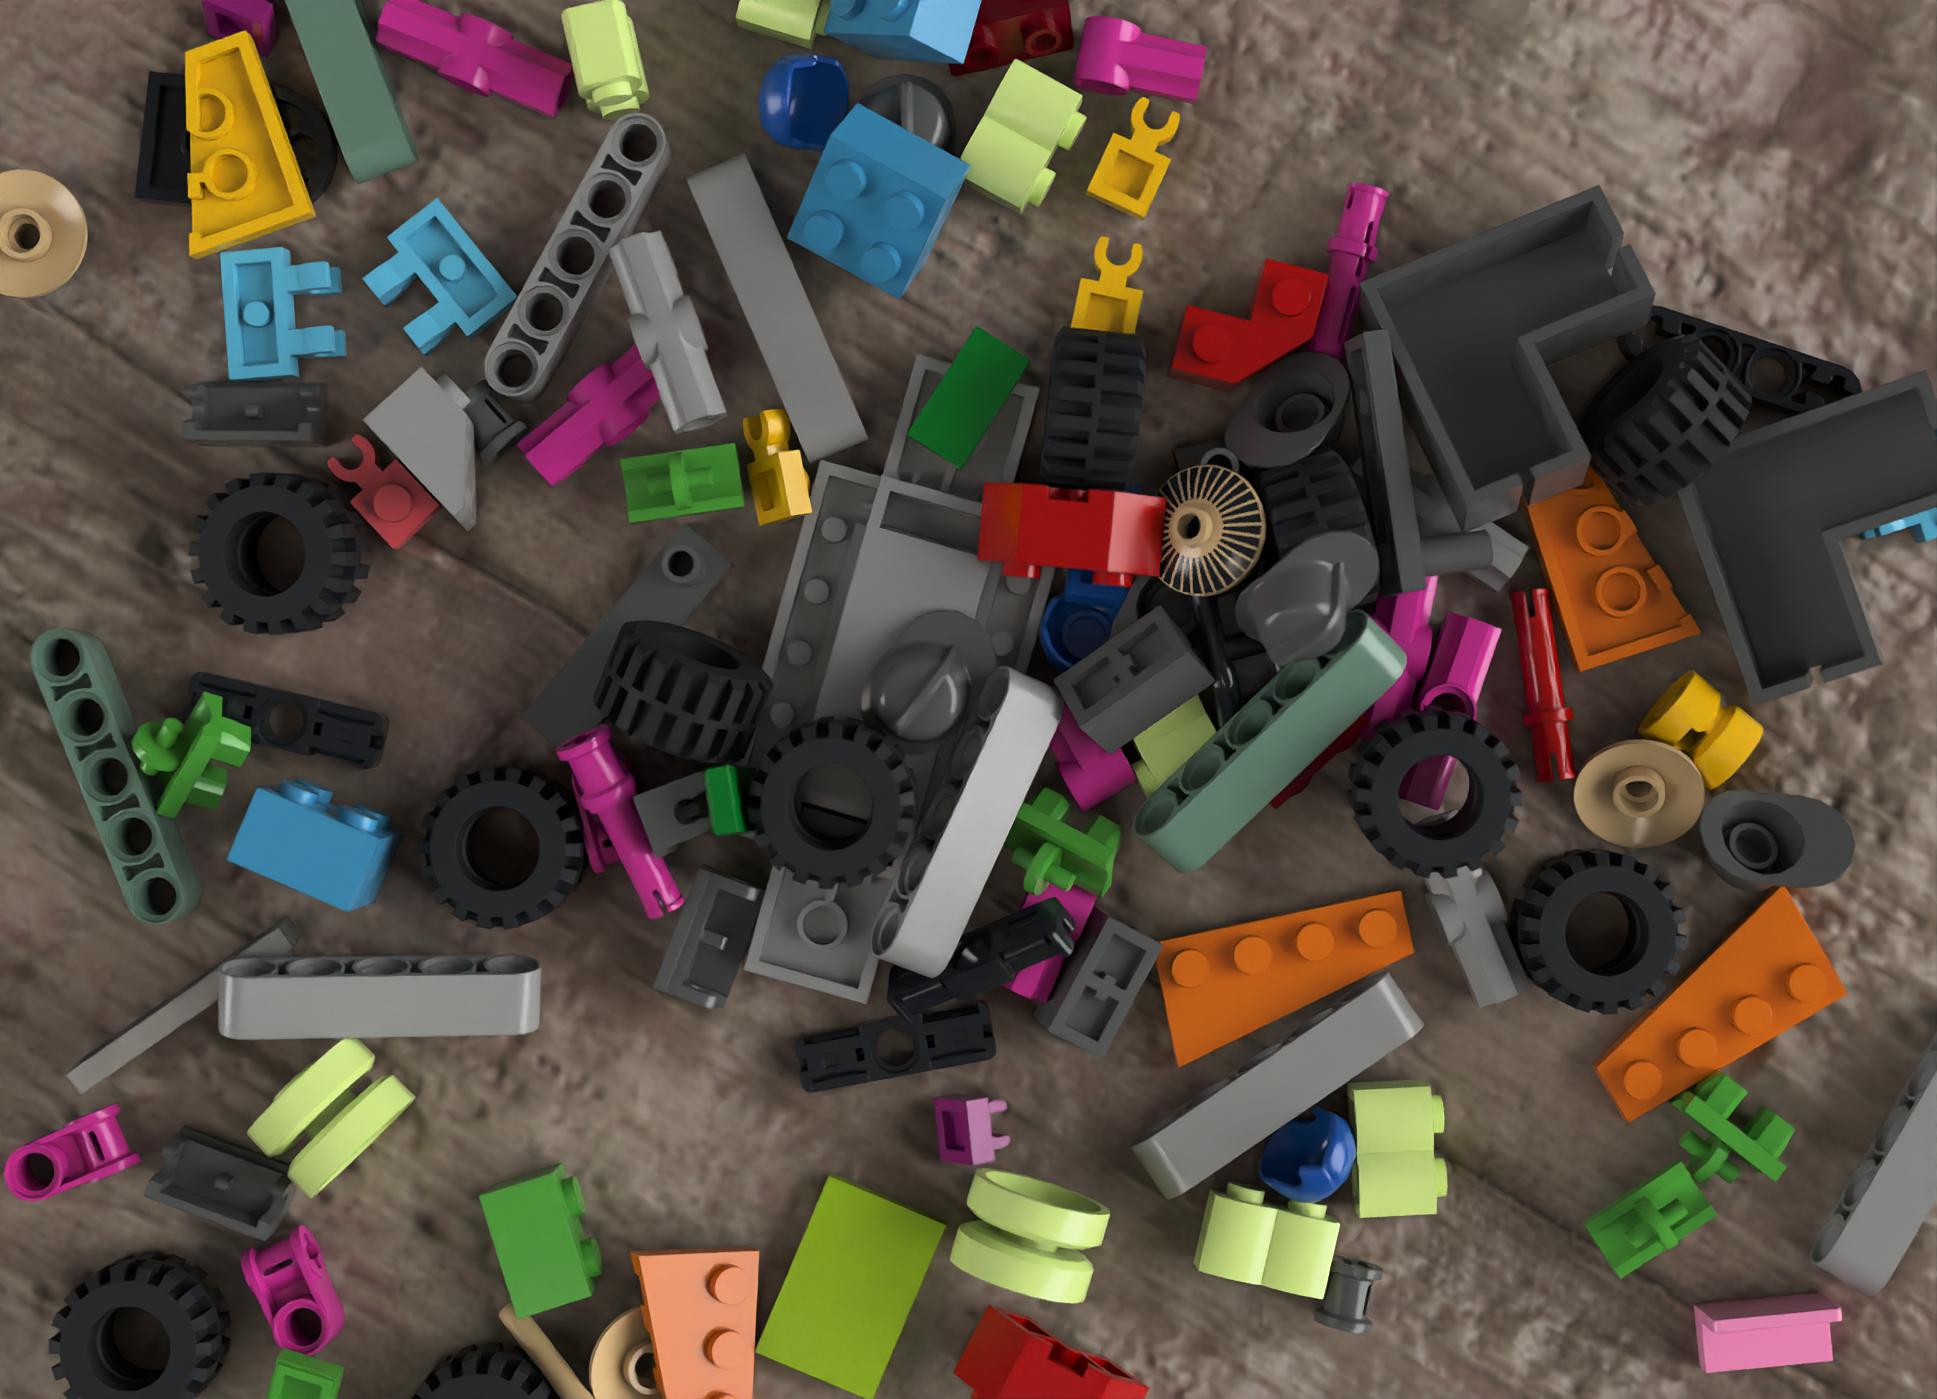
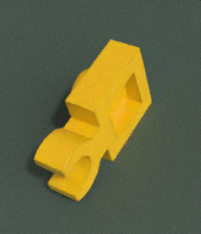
M1145 97L1140 98L1132 110L1130 128L1133 135L1131 140L1113 132L1086 191L1087 196L1141 221H1144L1171 162L1170 158L1155 151L1158 146L1166 144L1174 137L1180 121V113L1172 111L1167 124L1163 128H1149L1143 120V115L1146 113L1149 99Z
M1101 236L1093 254L1095 268L1100 274L1099 281L1086 278L1080 279L1070 327L1135 334L1143 290L1125 286L1127 279L1131 278L1140 267L1143 258L1142 245L1134 243L1130 252V260L1124 265H1114L1106 256L1109 237Z
M785 408L764 410L759 412L760 416L743 418L744 436L755 457L754 462L746 465L759 527L783 523L813 513L810 502L811 482L808 473L803 468L800 450L790 451L789 449L790 421Z

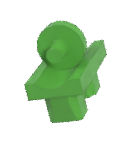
M735 443L620 459L630 524L745 508Z
M204 691L184 726L175 718H167L164 723H144L135 733L131 743L134 753L141 760L140 769L148 775H156L158 773V778L165 789L156 805V813L175 819L184 802L215 810L223 797L227 785V770L207 763L212 759L234 767H241L251 748V727L222 717V697Z
M1042 787L1027 803L1022 802L1003 844V847L1014 852L1011 863L1027 871L1023 889L1034 896H1039L1050 883L1066 892L1075 884L1102 899L1112 883L1114 859L1121 844L1122 828L1115 822L1099 815L1092 816L1082 832L1065 824L1070 817L1071 804L1063 795L1047 787Z
M1719 1070L1714 1071L1711 1075L1701 1080L1692 1092L1684 1090L1668 1101L1710 1134L1705 1140L1692 1130H1687L1682 1135L1678 1144L1692 1155L1686 1169L1691 1178L1697 1183H1702L1716 1173L1730 1184L1738 1177L1741 1171L1738 1166L1727 1159L1730 1151H1732L1757 1172L1765 1174L1772 1181L1776 1182L1787 1168L1777 1158L1784 1151L1795 1129L1777 1114L1762 1105L1742 1131L1734 1126L1727 1118L1748 1092Z
M1675 1159L1581 1223L1615 1274L1622 1279L1662 1251H1669L1678 1245L1679 1240L1717 1216V1214L1696 1186L1682 1161Z

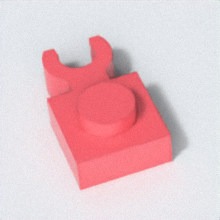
M356 434L352 441L363 452L362 464L354 470H349L341 460L332 457L327 461L328 466L337 478L349 483L358 484L363 489L350 501L351 505L393 549L398 550L444 506L400 460L395 459L383 469L380 466L381 457L377 446L368 438Z

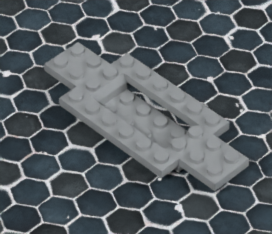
M917 354L883 475L877 476L820 460L810 495L813 513L807 514L804 517L762 669L773 681L774 686L744 759L735 762L734 766L753 767L758 771V766L765 755L782 736L784 737L793 728L805 722L810 724L818 721L821 717L834 716L835 720L844 721L850 717L862 720L861 725L865 726L860 712L861 690L870 672L906 627L919 616L937 610L959 611L977 620L991 638L996 654L995 669L1000 666H1007L1026 675L1056 568L1041 567L1040 579L1002 576L1003 563L977 560L984 482L1014 483L1040 388L1019 382L1016 384L962 470H959L907 436L908 431L952 364ZM968 717L953 736L939 748L919 755L905 754L904 760L908 768L913 769L916 780L914 786L915 795H918L917 810L904 848L897 858H893L888 863L886 870L875 878L872 874L865 877L862 884L848 888L846 883H837L834 889H820L819 882L807 880L804 885L792 880L794 873L784 866L780 871L772 866L743 970L867 1004L879 963V958L873 957L870 951V937L874 923ZM821 765L810 770L801 779L795 795L797 810L803 821L815 832L834 838L847 837L859 832L868 822L873 807L872 794L865 781L854 771L839 765ZM756 833L739 836L755 840L754 836Z

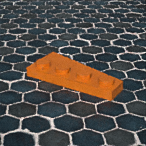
M1589 466L1584 482L1580 486L1531 506H1528L1524 496H1520L1519 501L1547 588H1550V597L1575 672H1583L1702 633L1691 614H1686L1671 590L1673 586L1661 566L1655 564L1636 533L1638 529L1626 510L1620 508L1605 482Z

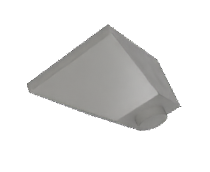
M420 367L369 413L363 421L468 532L477 524L474 425L462 410L471 401L445 373L434 380Z

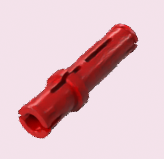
M1550 588L1532 590L1535 608L1534 617H1530L1526 591L1510 593L1508 595L1512 605L1528 713L1522 714L1523 726H1530L1537 773V776H1535L1536 783L1554 781L1551 761L1552 753L1557 756L1560 780L1576 778L1577 771L1575 770L1568 720H1574L1572 707H1565L1549 596L1551 594Z

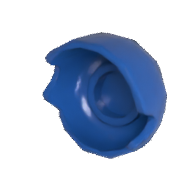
M794 52L782 55L777 62L770 66L762 80L757 98L761 126L774 142L781 146L795 150L823 151L830 135L846 117L848 110L849 83L842 64L835 58L809 52Z
M1065 592L1054 597L1044 611L1039 630L1040 645L1049 664L1062 674L1108 642L1113 622L1120 609L1065 602Z
M1314 1106L1312 1109L1313 1114L1316 1116L1315 1119L1307 1121L1293 1118L1277 1129L1268 1140L1259 1161L1260 1179L1279 1194L1298 1203L1318 1202L1333 1194L1348 1179L1357 1156L1354 1132L1349 1122L1329 1110L1326 1111L1318 1106Z

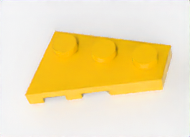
M244 30L186 51V130L190 132L191 173H187L188 198L191 199L192 233H189V256L197 260L317 217L252 36Z

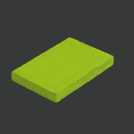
M830 1172L755 1352L865 1399H873L944 1232L946 1221Z

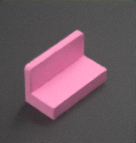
M1820 1292L1694 1304L1700 1368L1706 1373L1833 1361L1829 1323L1842 1321L1841 1307Z

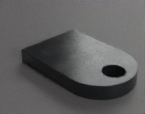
M149 71L135 198L141 202L192 208L191 199L188 198L187 173H191L190 132L186 130L185 75ZM270 85L290 144L292 145L300 139H312L318 145L319 158L316 164L311 169L301 172L313 204L327 190L336 170L338 150L334 131L325 115L306 97L294 90Z

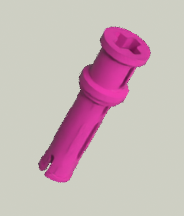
M607 724L599 725L571 737L559 745L555 751L561 761H568L584 793L580 797L584 809L589 810L591 814L598 813L645 908L647 918H658L663 916L661 907L664 904L670 913L684 903L685 898L679 892L663 858H656L632 797L637 791L635 788L637 784L635 778L631 773H624L608 741L613 735Z

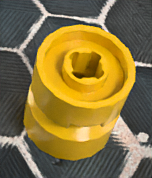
M1689 670L1672 683L1654 703L1643 718L1638 728V733L1646 740L1670 745L1684 753L1698 768L1704 782V788L1713 790L1726 781L1744 763L1760 741L1764 731L1763 726L1737 705L1723 707L1720 704L1721 692L1695 670Z

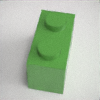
M562 1163L489 1185L479 1195L517 1319L592 1296L599 1285L597 1276L604 1274L603 1259L596 1239L594 1237L585 1238L578 1216L585 1213L583 1194L575 1176L566 1178Z

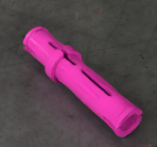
M1362 183L1348 184L1344 209L1336 236L1330 237L1326 251L1331 254L1327 267L1329 277L1314 336L1308 342L1305 352L1325 353L1338 359L1343 365L1345 358L1344 342L1350 338L1358 308L1359 283L1364 281L1369 264L1376 262L1379 251L1374 247L1381 215L1389 195L1384 189Z

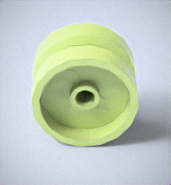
M344 1038L320 1059L316 1058L281 1089L273 1098L274 1102L254 1122L246 1134L268 1157L284 1154L305 1135L311 1140L291 1161L287 1175L309 1199L318 1194L352 1163L416 1098L394 1075L380 1077L358 1096L352 1092L371 1071L375 1055L358 1038Z
M976 1169L967 1197V1206L982 1220L970 1221L959 1225L950 1254V1261L959 1269L981 1280L1011 1291L1054 1302H1083L1093 1274V1265L1086 1256L1076 1249L1084 1250L1102 1244L1110 1217L1109 1209L1085 1195L1047 1181L1005 1170Z

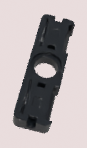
M197 672L190 679L188 691L193 693L191 704L184 705L182 713V723L184 725L205 691L222 697V717L251 727V743L306 756L314 755L317 748L318 754L361 764L364 762L363 769L375 768L381 762L390 725L389 717L384 713L211 672ZM283 702H290L296 705L303 716V725L300 732L289 739L277 736L270 725L272 710Z
M1050 897L963 934L946 968L937 977L930 978L897 965L892 966L889 973L887 1002L906 1023H911L912 1015L953 998H957L959 1002L1015 980L1016 972L1059 954L1067 958L1074 949V940L1068 933L1074 930L1075 920L1056 897ZM986 956L982 961L976 964L982 957Z
M978 1000L979 1010L973 1011V1006H966L927 1014L928 1019L925 1020L923 1013L920 1012L912 1015L911 1023H906L899 1015L863 1021L859 1023L860 1032H857L856 1027L815 1034L810 1035L811 1041L807 1042L804 1033H801L795 1042L796 1058L799 1059L801 1085L805 1091L813 1093L990 1060L996 1054V1043L988 1004L985 1001ZM892 1028L906 1031L914 1042L912 1056L900 1064H892L885 1061L877 1049L879 1037L885 1031Z

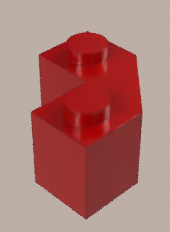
M1266 258L1258 270L1246 320L1187 305L1181 316L1166 377L1228 392L1282 358L1303 348L1314 336L1329 274Z
M984 482L977 560L1003 563L1002 576L1040 579L1041 567L1069 568L1094 571L1092 584L1132 587L1133 575L1159 577L1167 498L1089 489V491L1051 488L1048 485Z
M989 1304L953 1372L974 1389L970 1396L971 1399H1144L1149 1390V1387L1108 1357L1070 1347L1029 1316Z

